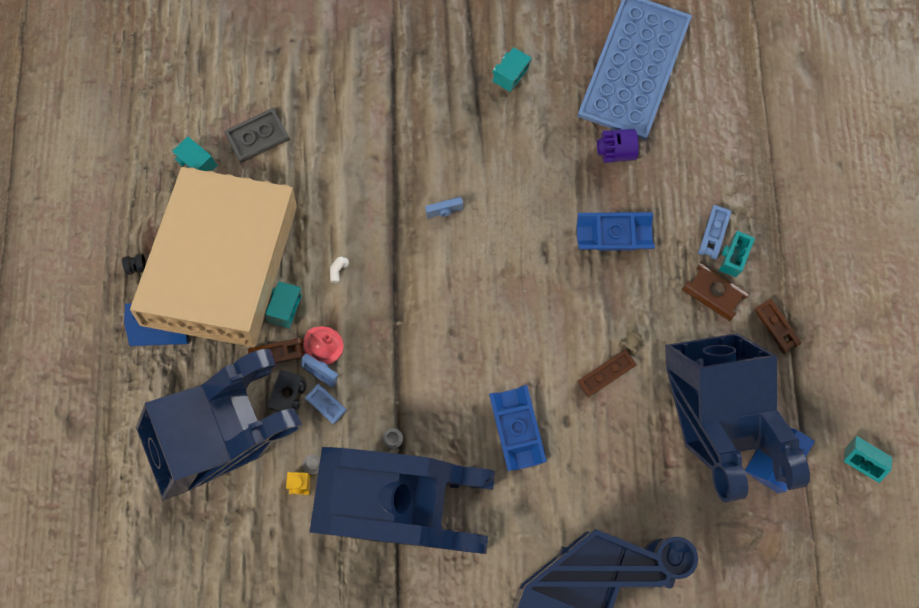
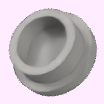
M397 429L387 430L383 436L384 444L392 449L398 448L403 442L402 433Z
M311 454L304 459L303 468L308 474H318L320 457Z

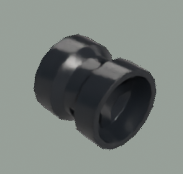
M143 253L137 254L135 257L125 256L122 258V265L126 275H132L135 272L143 273L147 263Z

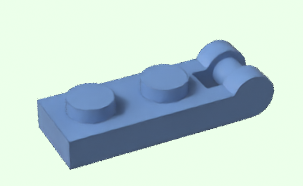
M713 205L698 254H706L712 259H717L732 212L731 210ZM708 243L714 245L713 249L707 247Z

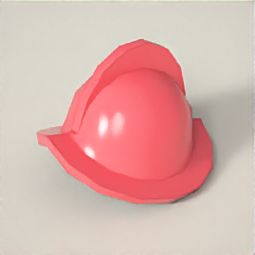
M319 326L307 331L303 347L305 354L307 353L316 360L330 365L336 362L343 354L344 344L338 332L329 327Z

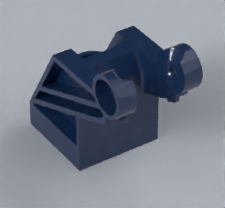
M738 333L665 345L666 370L685 447L712 470L713 484L721 501L727 503L747 497L748 480L742 466L741 452L753 449L761 450L772 459L776 481L786 483L788 490L807 487L810 480L808 462L804 454L799 450V440L777 410V356Z
M270 349L258 350L241 357L234 364L225 366L200 386L144 404L136 430L163 500L188 492L261 458L274 441L284 438L302 427L294 408L279 411L261 421H257L246 389L252 381L271 374V368L276 366Z
M322 447L309 533L487 554L488 536L456 532L449 529L444 530L441 526L446 485H450V488L466 487L493 490L495 471L463 467L429 457L349 448Z
M597 529L591 532L586 531L567 547L561 546L556 556L520 584L511 608H613L620 587L660 588L663 586L668 589L673 588L676 579L687 578L694 573L698 566L697 550L690 541L677 536L652 540L643 549Z

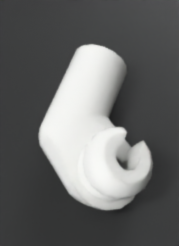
M337 257L330 266L331 283L340 282L339 271L342 267L346 268L349 265L347 258Z

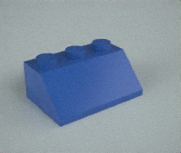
M132 303L125 304L124 324L129 346L188 344V335L140 326L130 311Z
M791 428L799 440V450L806 458L815 441L800 431ZM756 449L745 468V472L778 494L786 492L788 489L786 483L776 481L772 459L761 450Z

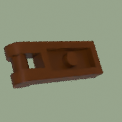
M772 299L754 309L783 354L788 353L790 348L801 345L799 337ZM785 335L789 338L787 342L783 338Z
M302 338L248 348V354L262 349H270L276 364L300 360L305 355L301 347L303 345ZM289 347H294L293 353H289Z

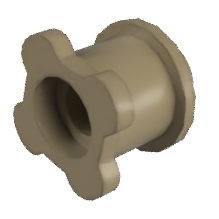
M633 330L632 332L627 331L626 338L618 346L624 350L626 349L629 354L634 356L638 352L636 349L644 341L641 339L642 335Z

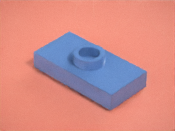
M462 197L426 205L427 219L440 215L445 217L452 212L463 210Z
M307 353L302 357L301 367L330 387L333 388L335 386L338 374L331 370L326 363L316 360Z
M319 384L305 397L333 425L347 412V409Z

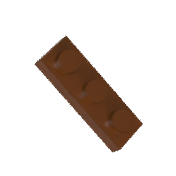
M625 349L577 382L589 398L636 367L637 364Z

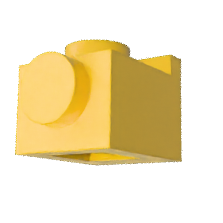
M287 472L286 489L289 490V494L309 495L311 475L308 473Z

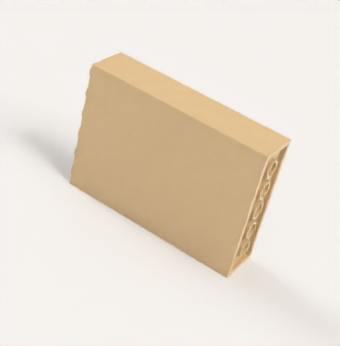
M181 167L130 307V311L138 324L143 327L255 348L297 208L293 187L286 184H272L268 181H256L247 177H234L230 174L223 175L213 171H201L193 167Z

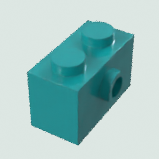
M513 47L509 53L506 52L500 65L496 64L494 67L492 82L511 92L528 71L532 57Z
M189 136L172 150L176 156L174 160L181 167L186 166L187 168L193 167L201 171H213L218 166L213 157Z
M737 231L732 236L729 245H725L721 255L724 257L718 271L736 278L743 271L755 238Z
M278 281L277 287L272 289V299L267 306L265 315L268 323L290 329L302 298L301 287Z
M858 436L845 448L843 462L878 483L892 470V457Z

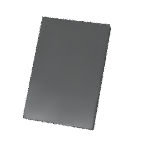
M274 108L224 131L240 163L290 140Z

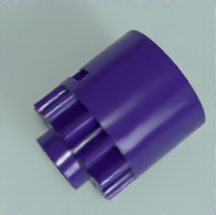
M635 128L602 131L601 138L597 139V152L599 156L602 155L604 163L635 161L638 158L639 145Z

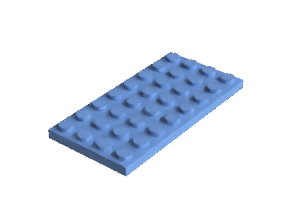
M622 0L577 117L613 130L635 128L638 138L646 141L692 15L648 0Z

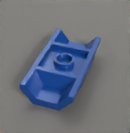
M653 212L577 213L576 232L578 249L597 251L655 249V244L652 240Z
M524 385L501 393H490L489 397L507 470L515 471L546 463L547 460L528 386Z

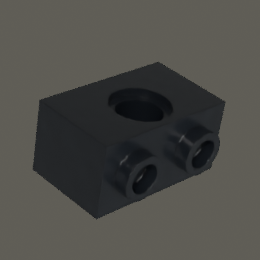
M280 369L267 407L277 412L294 408L297 412L300 406L299 396L301 393H304L307 385L305 378ZM287 389H292V396L284 398V392Z

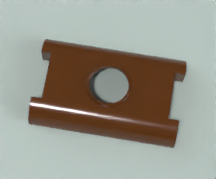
M700 262L696 268L699 270L692 283L687 281L682 290L728 321H731L736 315V312L733 310L741 298L745 300L748 297L749 292L703 262ZM719 282L724 286L725 292L722 296H714L711 293L710 286L712 283Z

